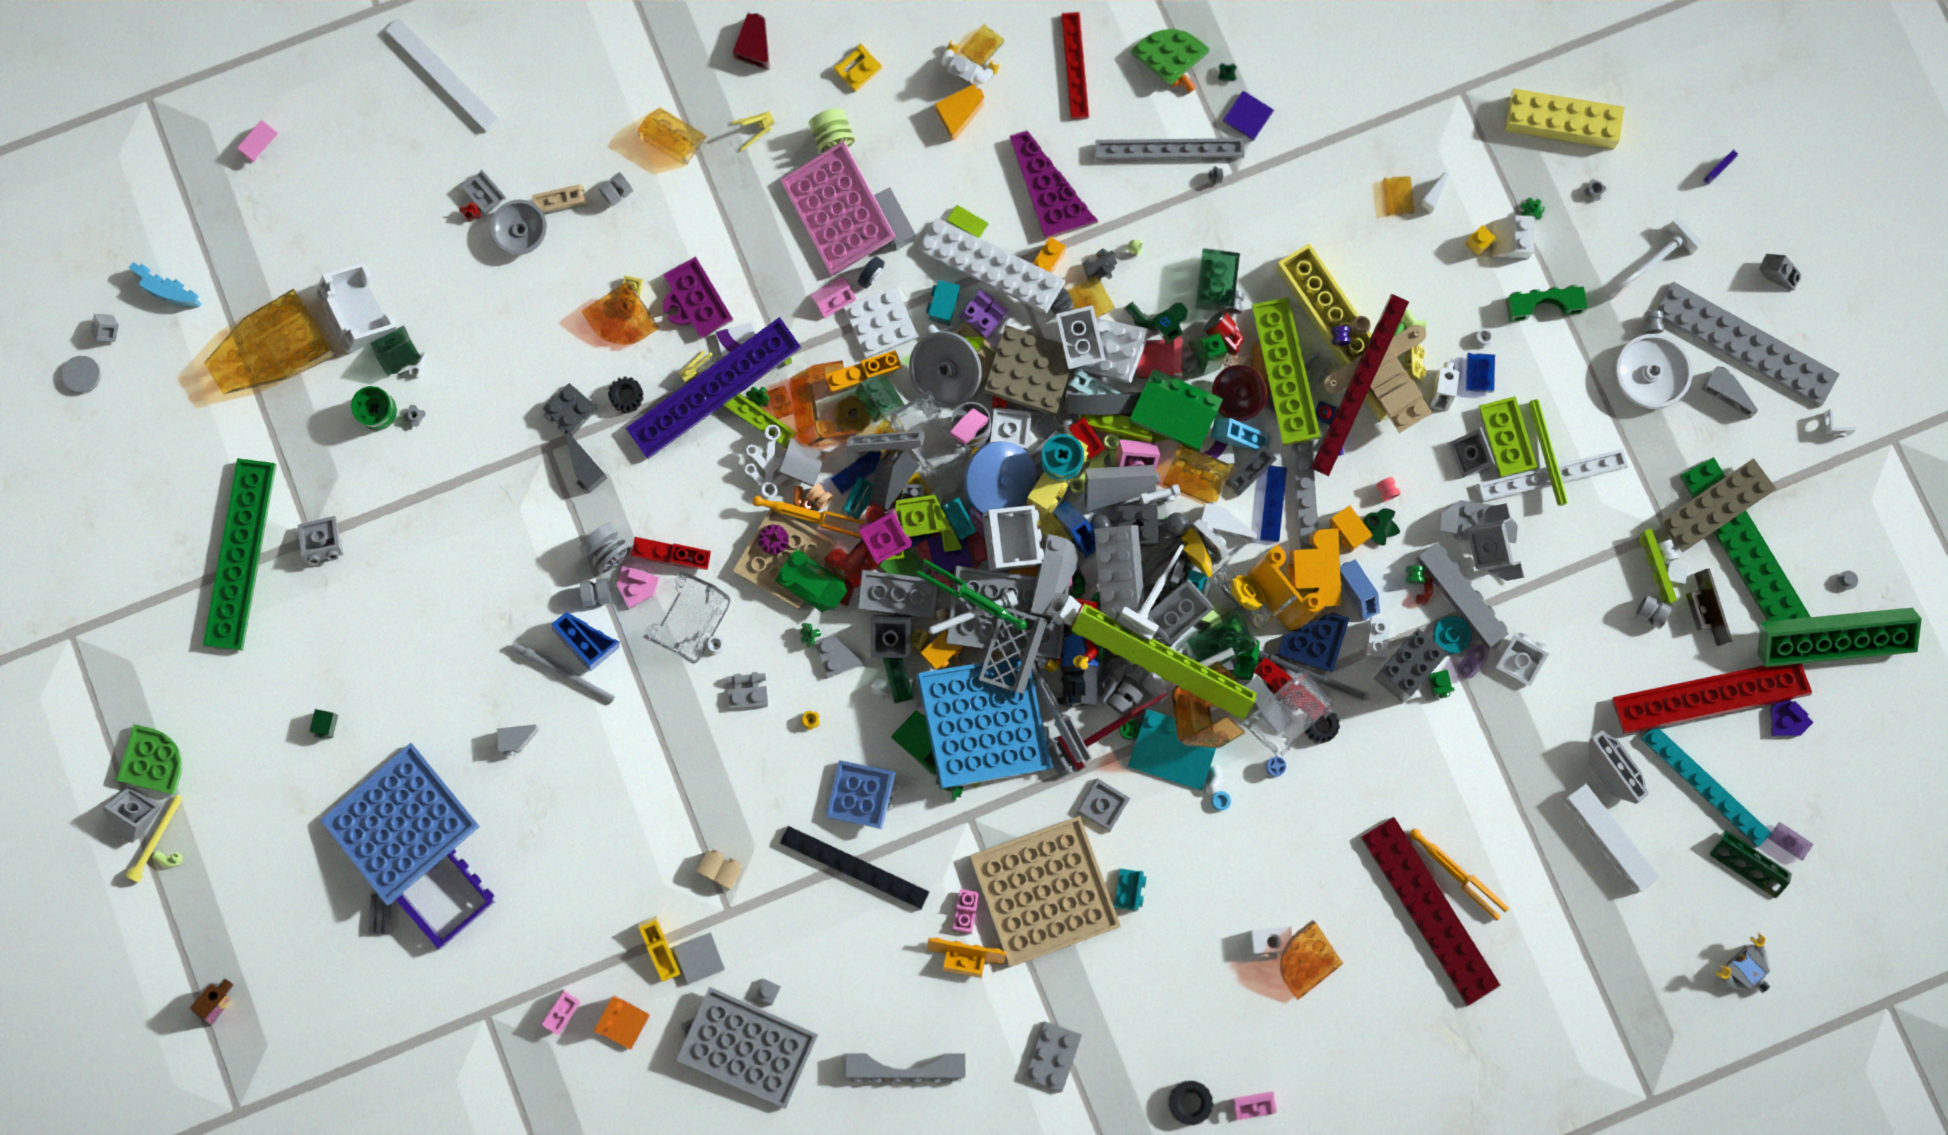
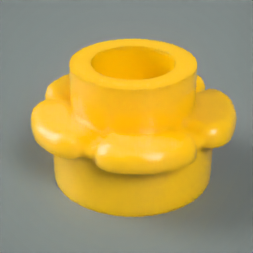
M806 711L801 718V723L806 729L812 730L814 727L817 728L819 726L820 716L817 712Z

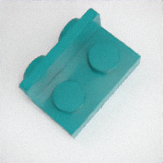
M1119 869L1114 908L1138 911L1139 907L1143 906L1144 896L1141 895V888H1145L1147 876H1143L1144 871Z

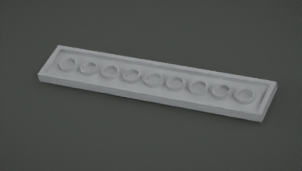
M1674 281L1669 286L1656 311L1663 312V320L1820 407L1824 404L1840 375L1835 370Z

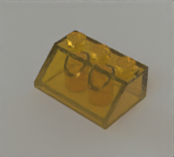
M661 107L648 114L637 129L642 140L687 166L707 137Z
M1179 444L1163 484L1168 487L1178 484L1182 493L1206 503L1217 502L1233 465Z

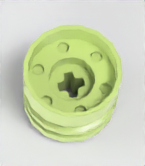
M842 108L823 111L812 117L808 122L812 135L816 137L815 143L820 154L842 141L846 143L848 148L855 142L852 129L847 126L849 121L846 112Z

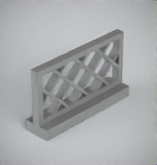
M1003 606L1014 617L1018 618V615L1023 617L1021 619H1030L1035 622L1032 629L1026 632L1021 630L1022 634L1012 638L1008 628L1013 626V624L1011 623L1006 626L1004 620L998 619L979 680L1023 695L1047 619L1038 618ZM1006 629L1010 640L1000 644L997 635ZM1025 636L1028 642L1027 646L1019 650L1014 640ZM1012 642L1017 652L1006 656L1002 646ZM1000 648L1004 658L994 663L991 653ZM1025 650L1024 656L1022 657L1020 652ZM1018 654L1022 662L1020 666L1013 669L1008 659ZM990 659L992 664L987 666ZM1006 660L1011 670L1000 675L996 665ZM994 666L998 677L992 680L984 678L986 670ZM1019 669L1018 674L1016 676L1014 671ZM1011 672L1016 679L1013 687L1006 685L1002 679L1003 676Z

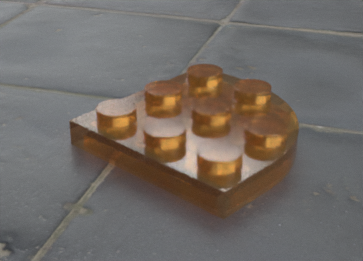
M626 281L581 311L598 336L615 344H634L660 329L630 281Z
M1311 920L1288 940L1281 955L1280 972L1284 983L1292 995L1299 1000L1344 963L1318 924Z

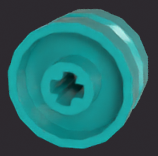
M1057 434L1051 437L1044 444L1041 453V467L1044 473L1056 481H1068L1074 478L1080 472L1084 461V449L1081 443L1075 437L1068 434Z

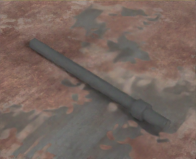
M1259 650L1258 658L1262 660L1266 657L1277 666L1287 668L1296 674L1362 700L1364 697V692L1282 660L1278 655L1273 653L1270 655Z

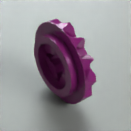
M771 524L764 526L761 532H759L758 544L765 553L776 555L786 549L789 537L786 530L780 525ZM776 533V538L780 542L774 541L770 546V539L766 536H773Z

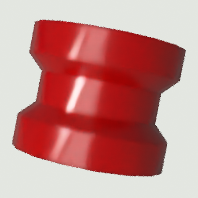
M993 396L991 408L1000 407L1007 409V400Z

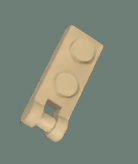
M582 184L531 195L533 203L543 213L587 204ZM570 194H576V198L571 199Z

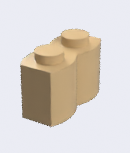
M714 849L712 852L707 850L696 872L732 890L742 871V868L739 867L741 863L731 858L729 861L723 859V854Z

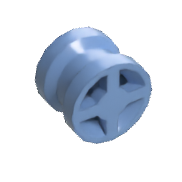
M1279 756L1272 757L1266 763V772L1272 777H1279L1286 770V762Z

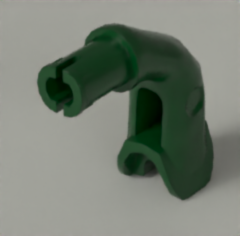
M1133 301L1125 307V310L1134 319L1135 325L1158 333L1152 320L1145 313L1143 314ZM1181 302L1175 303L1168 308V311L1179 325L1186 320L1188 310Z

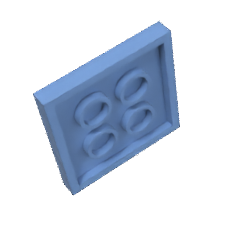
M839 760L826 818L883 829L896 772Z

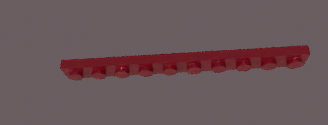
M1390 294L1310 467L1311 469L1329 477L1409 301Z

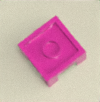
M894 508L885 512L883 517L869 524L865 522L859 526L858 531L876 564L911 547L912 541L902 529Z

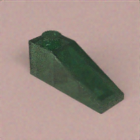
M883 658L894 703L913 699L903 658Z

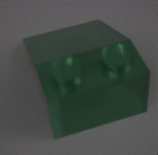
M1237 607L1188 638L1187 643L1199 662L1229 648L1233 649L1235 655L1208 667L1213 670L1256 647L1257 639Z

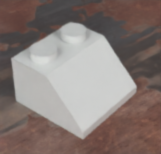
M1515 215L1493 220L1492 234L1496 238L1492 243V257L1530 259L1534 253L1535 216Z

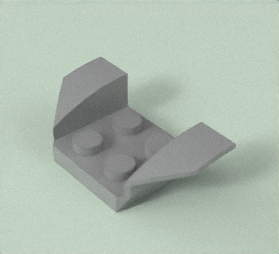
M1460 500L1441 514L1440 531L1453 533L1452 537L1455 539L1469 541L1467 532L1477 524L1488 507L1494 505ZM1511 518V520L1504 523L1509 542L1516 543L1518 525Z
M1507 503L1489 506L1477 524L1467 532L1476 569L1487 570L1505 581L1525 578L1521 561L1513 562L1504 523L1511 520Z

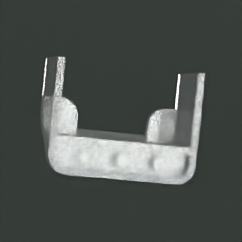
M1244 541L1218 563L1212 570L1211 577L1256 627L1265 629L1297 597L1294 595L1273 614L1263 604L1256 610H1249L1235 600L1231 593L1230 584L1237 576L1226 565L1246 545Z

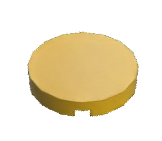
M1238 575L1230 584L1232 595L1244 608L1257 610L1265 600L1263 590L1259 584L1252 582L1253 579L1251 577Z

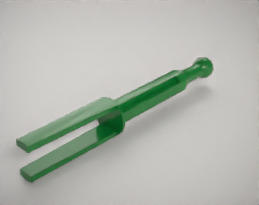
M925 559L923 565L961 586L959 592L923 572L917 571L916 575L953 597H962L998 619L1012 623L1018 630L1026 628L1027 623L1024 619L1012 616L1005 608L968 588L966 582Z

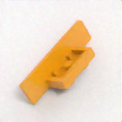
M939 937L928 939V951L946 954L943 967L945 972L982 978L985 961L998 964L1005 963L1006 952L997 948L989 949L980 945L963 944L960 941H946Z

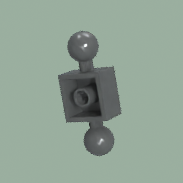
M1157 505L1119 506V521H1111L1107 516L1101 514L1095 515L1089 521L1093 532L1094 529L1136 525L1137 522H1141L1144 526H1141L1139 530L1140 546H1159V531H1167L1174 537H1180L1186 534L1189 529L1188 518L1180 512L1172 513L1166 519H1158Z

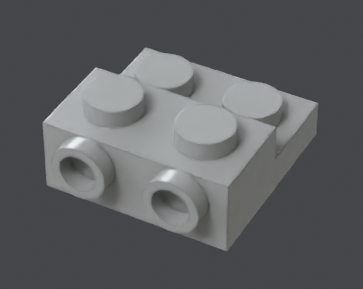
M336 516L298 524L301 557L305 564L316 565L320 560L328 559L332 561L343 555L342 539L339 536Z

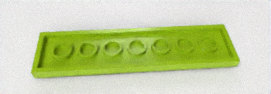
M1289 297L1252 304L1283 446L1321 439Z

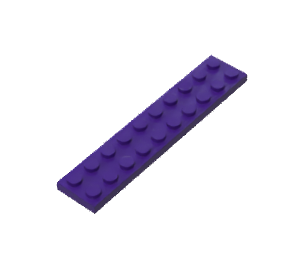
M779 317L630 424L626 429L646 458L650 459L801 350L802 347Z

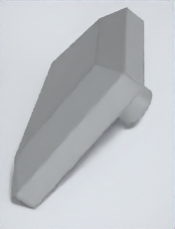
M906 484L900 500L924 496V485Z

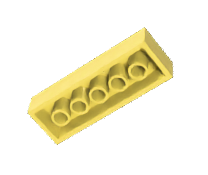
M1514 88L1509 96L1504 131L1615 149L1620 142L1624 106Z

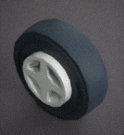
M877 256L868 261L860 272L858 284L865 289L874 284L880 277L885 262Z

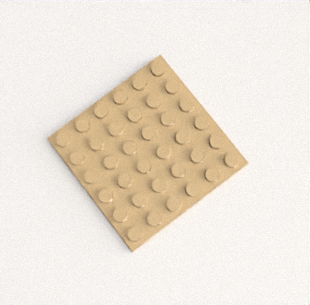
M1080 816L970 855L1003 950L1006 952L1010 968L1121 927Z

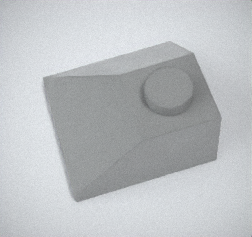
M127 787L109 802L103 810L115 833L133 843L145 833L161 807L131 787Z

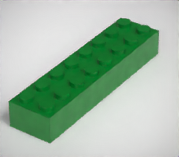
M1911 607L1760 622L1757 655L1765 667L1915 653L1918 652L1922 618Z

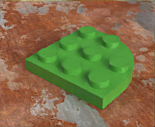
M1164 29L1153 32L1131 49V54L1169 85L1175 83L1209 53V47L1186 31L1177 29Z
M134 724L117 781L175 795L182 773V757L179 748L165 733Z

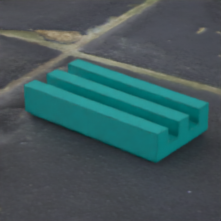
M858 477L841 510L847 512L853 518L859 519L870 499L872 483L863 477ZM869 486L868 489H867V491H866V493H865V495H864V497H863V493H864L866 487ZM863 497V499H862V501H861L859 507L857 508L856 512H854V510H855L857 504L860 502L861 498Z

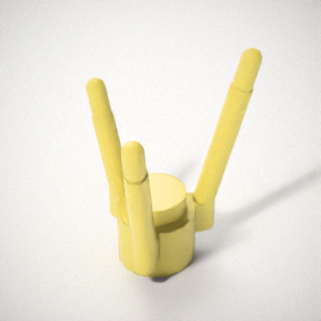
M769 111L732 121L733 125L741 123L742 126L757 122L759 128H764L743 145L740 151L746 149L766 132L771 131L770 126L774 125V120Z
M702 351L679 372L686 384L699 375L695 369L708 360L712 353L699 360L705 354V351Z

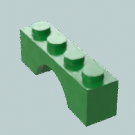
M1570 285L1565 289L1552 287L1548 291L1534 289L1529 291V293L1516 291L1511 293L1506 299L1509 322L1528 320L1532 315L1533 308L1542 303H1550L1557 306L1564 315L1581 314L1588 308L1584 286L1578 287L1577 285Z

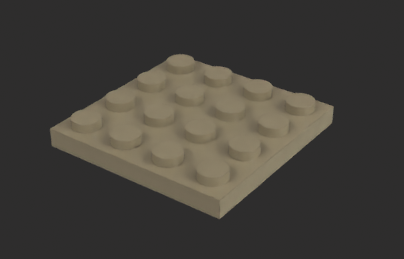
M1005 325L983 393L1056 416L1070 372L1063 344Z

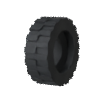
M1189 1080L1176 1085L1171 1091L1168 1104L1170 1112L1176 1120L1186 1125H1197L1209 1118L1214 1102L1210 1090L1204 1084ZM1187 1093H1195L1201 1100L1200 1108L1194 1113L1186 1112L1181 1106V1100Z

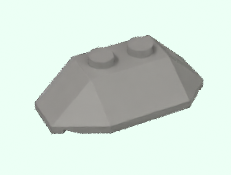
M1603 730L1589 739V765L1612 796L1637 804L1649 795L1642 772L1618 740L1607 735Z

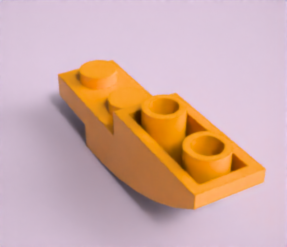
M896 350L862 360L859 364L824 375V379L830 394L844 389L848 391L887 376L901 369L902 364Z

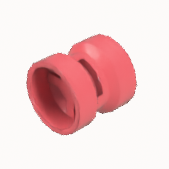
M1388 477L1376 484L1377 489L1382 493L1381 497L1384 502L1394 499L1401 494L1399 488L1395 486L1393 477Z

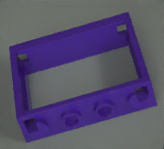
M455 849L447 857L486 902L445 938L442 939L404 893L396 899L438 950L444 948L495 903L493 899L495 895L489 888L484 889L482 887L480 877L476 873H470L467 869L470 866L463 858L458 859L455 855L457 852Z

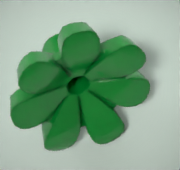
M1532 198L1526 199V203H1521L1520 208L1523 209L1521 212L1522 216H1535L1534 218L1537 220L1542 218L1541 213L1544 212L1545 208L1540 206V199L1533 201Z
M752 387L746 392V396L750 397L749 400L753 403L755 402L760 408L761 405L767 407L770 398L766 395L767 389L765 387H760L759 390L756 387Z
M802 623L800 632L804 636L801 637V642H806V646L809 648L815 644V637H820L821 632L819 629L813 630L812 624Z

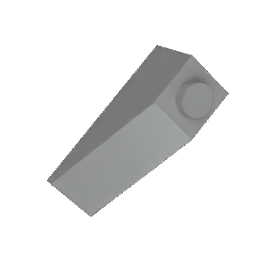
M1716 366L1711 371L1702 387L1703 391L1750 418L1758 412V409L1736 377L1727 368Z

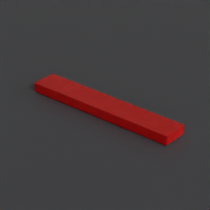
M1080 12L1061 13L1070 119H1088L1089 108Z

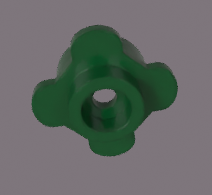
M1221 63L1218 67L1220 70L1218 79L1225 82L1235 81L1237 66L1235 64L1225 65Z

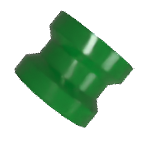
M1406 566V583H1425V578L1423 577L1425 572L1424 566Z
M1132 719L1119 729L1121 737L1126 740L1135 739L1140 730L1138 723Z

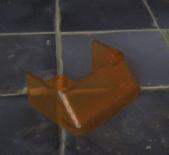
M843 360L812 365L790 378L789 385L799 442L814 448L847 442L849 436H856L855 429L836 432L832 421L828 419L818 420L812 385L822 383L827 373L843 369Z
M1218 661L1208 666V668L1233 681L1236 680V677ZM1178 685L1173 689L1172 701L1178 740L1184 745L1220 748L1245 734V730L1227 714L1212 722L1210 707L1213 704L1209 701L1199 699L1195 694L1180 689Z

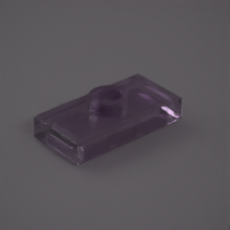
M1781 822L1777 823L1768 838L1801 861L1805 859L1813 846V843Z

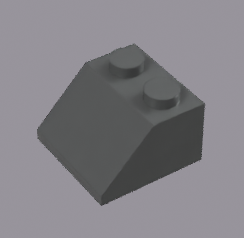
M873 615L871 618V657L910 658L912 616Z

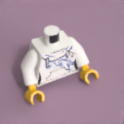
M952 40L949 41L941 61L942 66L948 68L946 73L971 85L975 84L977 88L979 84H984L993 74L998 73L1000 63L993 64L994 60H990L988 68L984 70L978 64L957 55L960 44L954 45Z

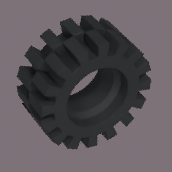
M623 376V379L617 378L618 381H613V385L609 386L610 391H608L612 406L618 411L621 410L622 413H625V411L631 413L633 409L636 411L637 406H641V401L644 399V393L640 384L632 377L627 378V376ZM624 388H629L633 391V397L629 401H622L619 398V392Z
M1327 707L1316 718H1324L1328 721L1329 728L1326 732L1317 731L1314 726L1315 720L1307 715L1304 719L1303 729L1305 728V734L1316 743L1329 742L1338 734L1340 729L1339 718L1337 719V714L1333 713L1332 709H1326Z

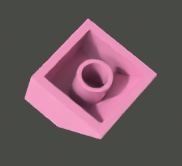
M1119 440L1115 456V467L1154 465L1156 471L1160 458L1156 442Z

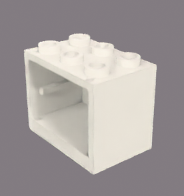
M1035 505L988 510L982 515L989 571L1031 568L1042 563L1044 552L1039 544V541H1041V531L1037 528L1039 513L1038 510H1035Z

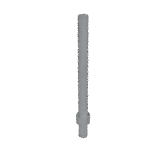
M515 642L512 644L511 649L523 655V658L528 661L532 660L608 702H614L616 696L541 657L531 648L527 649Z

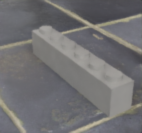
M1435 543L1420 554L1416 561L1420 566L1425 567V572L1460 617L1467 622L1471 631L1486 650H1488L1509 634L1507 632L1508 628L1495 617L1496 613L1493 608L1484 603L1481 593L1473 589L1470 579L1466 575L1463 576L1461 574L1458 564L1454 560H1450L1447 556V550L1442 545L1439 546L1438 543Z

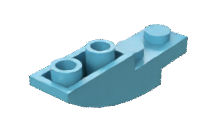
M132 262L128 267L137 276L142 278L139 285L153 296L180 306L200 307L202 305L198 300L199 296L192 290L188 292L184 290V285L178 280L174 279L172 281L168 277L163 280L157 274L152 276L149 274L151 270L142 263L138 266Z

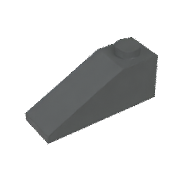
M568 432L565 435L574 472L578 478L576 483L583 491L587 489L591 493L607 479V476Z

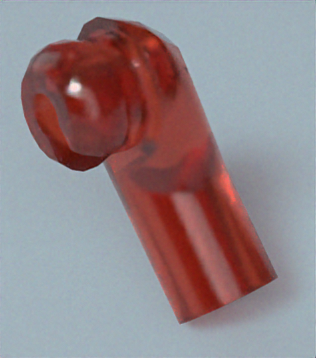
M1425 578L1423 594L1416 595V604H1422L1423 606L1429 602L1433 595L1432 578Z

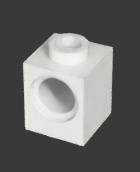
M1056 593L1046 613L1058 625H1071L1081 604L1070 595Z

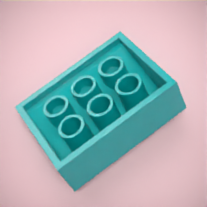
M1146 709L1128 767L1202 791L1221 733Z

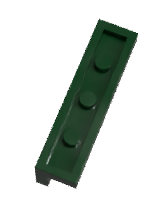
M1726 830L1723 831L1719 842L1710 851V856L1776 899L1791 882V872ZM1723 847L1729 851L1730 856H1721L1717 851ZM1734 860H1743L1746 862V867H1738L1735 865ZM1751 871H1760L1763 874V878H1755L1752 876ZM1768 882H1777L1781 886L1775 891L1769 887Z

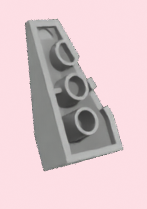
M1050 534L1047 535L1042 543L1044 560L1038 565L1030 613L1045 617L1050 616L1046 612L1056 593L1062 594L1078 567L1080 549L1068 539Z

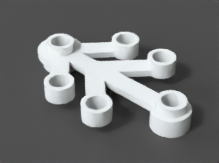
M769 425L764 431V435L768 439L766 460L758 452L755 445H748L746 447V454L752 456L766 472L764 479L756 471L757 469L754 464H747L744 468L745 473L751 475L760 485L759 493L765 499L774 498L778 493V486L787 478H790L780 474L773 480V473L781 466L785 453L784 450L783 454L774 461L775 440L780 436V429L776 425ZM770 429H773L775 431L774 436L769 435L768 432ZM749 447L755 448L753 454L748 452ZM748 466H752L754 468V471L752 473H749L747 471ZM766 486L771 487L772 491L770 493L765 492Z

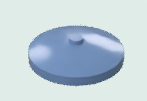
M1005 441L990 442L980 447L969 459L964 473L966 496L972 506L982 514L993 509L1027 506V498L1037 483L1035 465L1029 454L1020 446Z

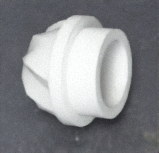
M877 679L872 683L870 692L876 697L884 699L885 695L889 694V684L885 679Z

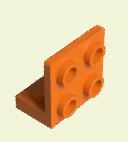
M613 995L594 1032L604 1035L628 1049H632L650 1014Z

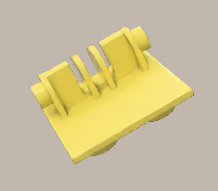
M1418 344L1405 352V362L1411 363L1405 366L1410 368L1406 369L1411 380L1413 379L1416 382V379L1424 383V377L1426 376V368L1423 365L1425 350L1424 347Z

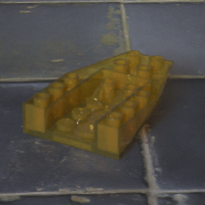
M293 288L244 317L207 358L204 364L224 395L283 381L337 355L304 301Z

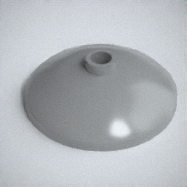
M512 200L500 206L494 213L490 225L491 235L494 242L503 251L513 255H523L534 251L542 244L547 233V221L542 210L534 203L527 200ZM520 229H524L523 233H518Z

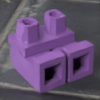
M981 288L975 298L960 313L959 317L987 339L1009 316V310L997 300L994 301V298Z

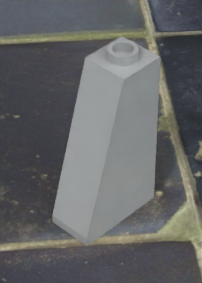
M1154 465L1085 469L1084 503L1086 510H1096L1139 497L1143 493L1155 492L1156 484H1159V473L1155 471Z

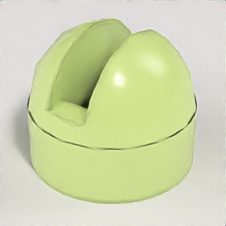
M1131 240L1127 246L1129 252L1139 255L1143 241Z

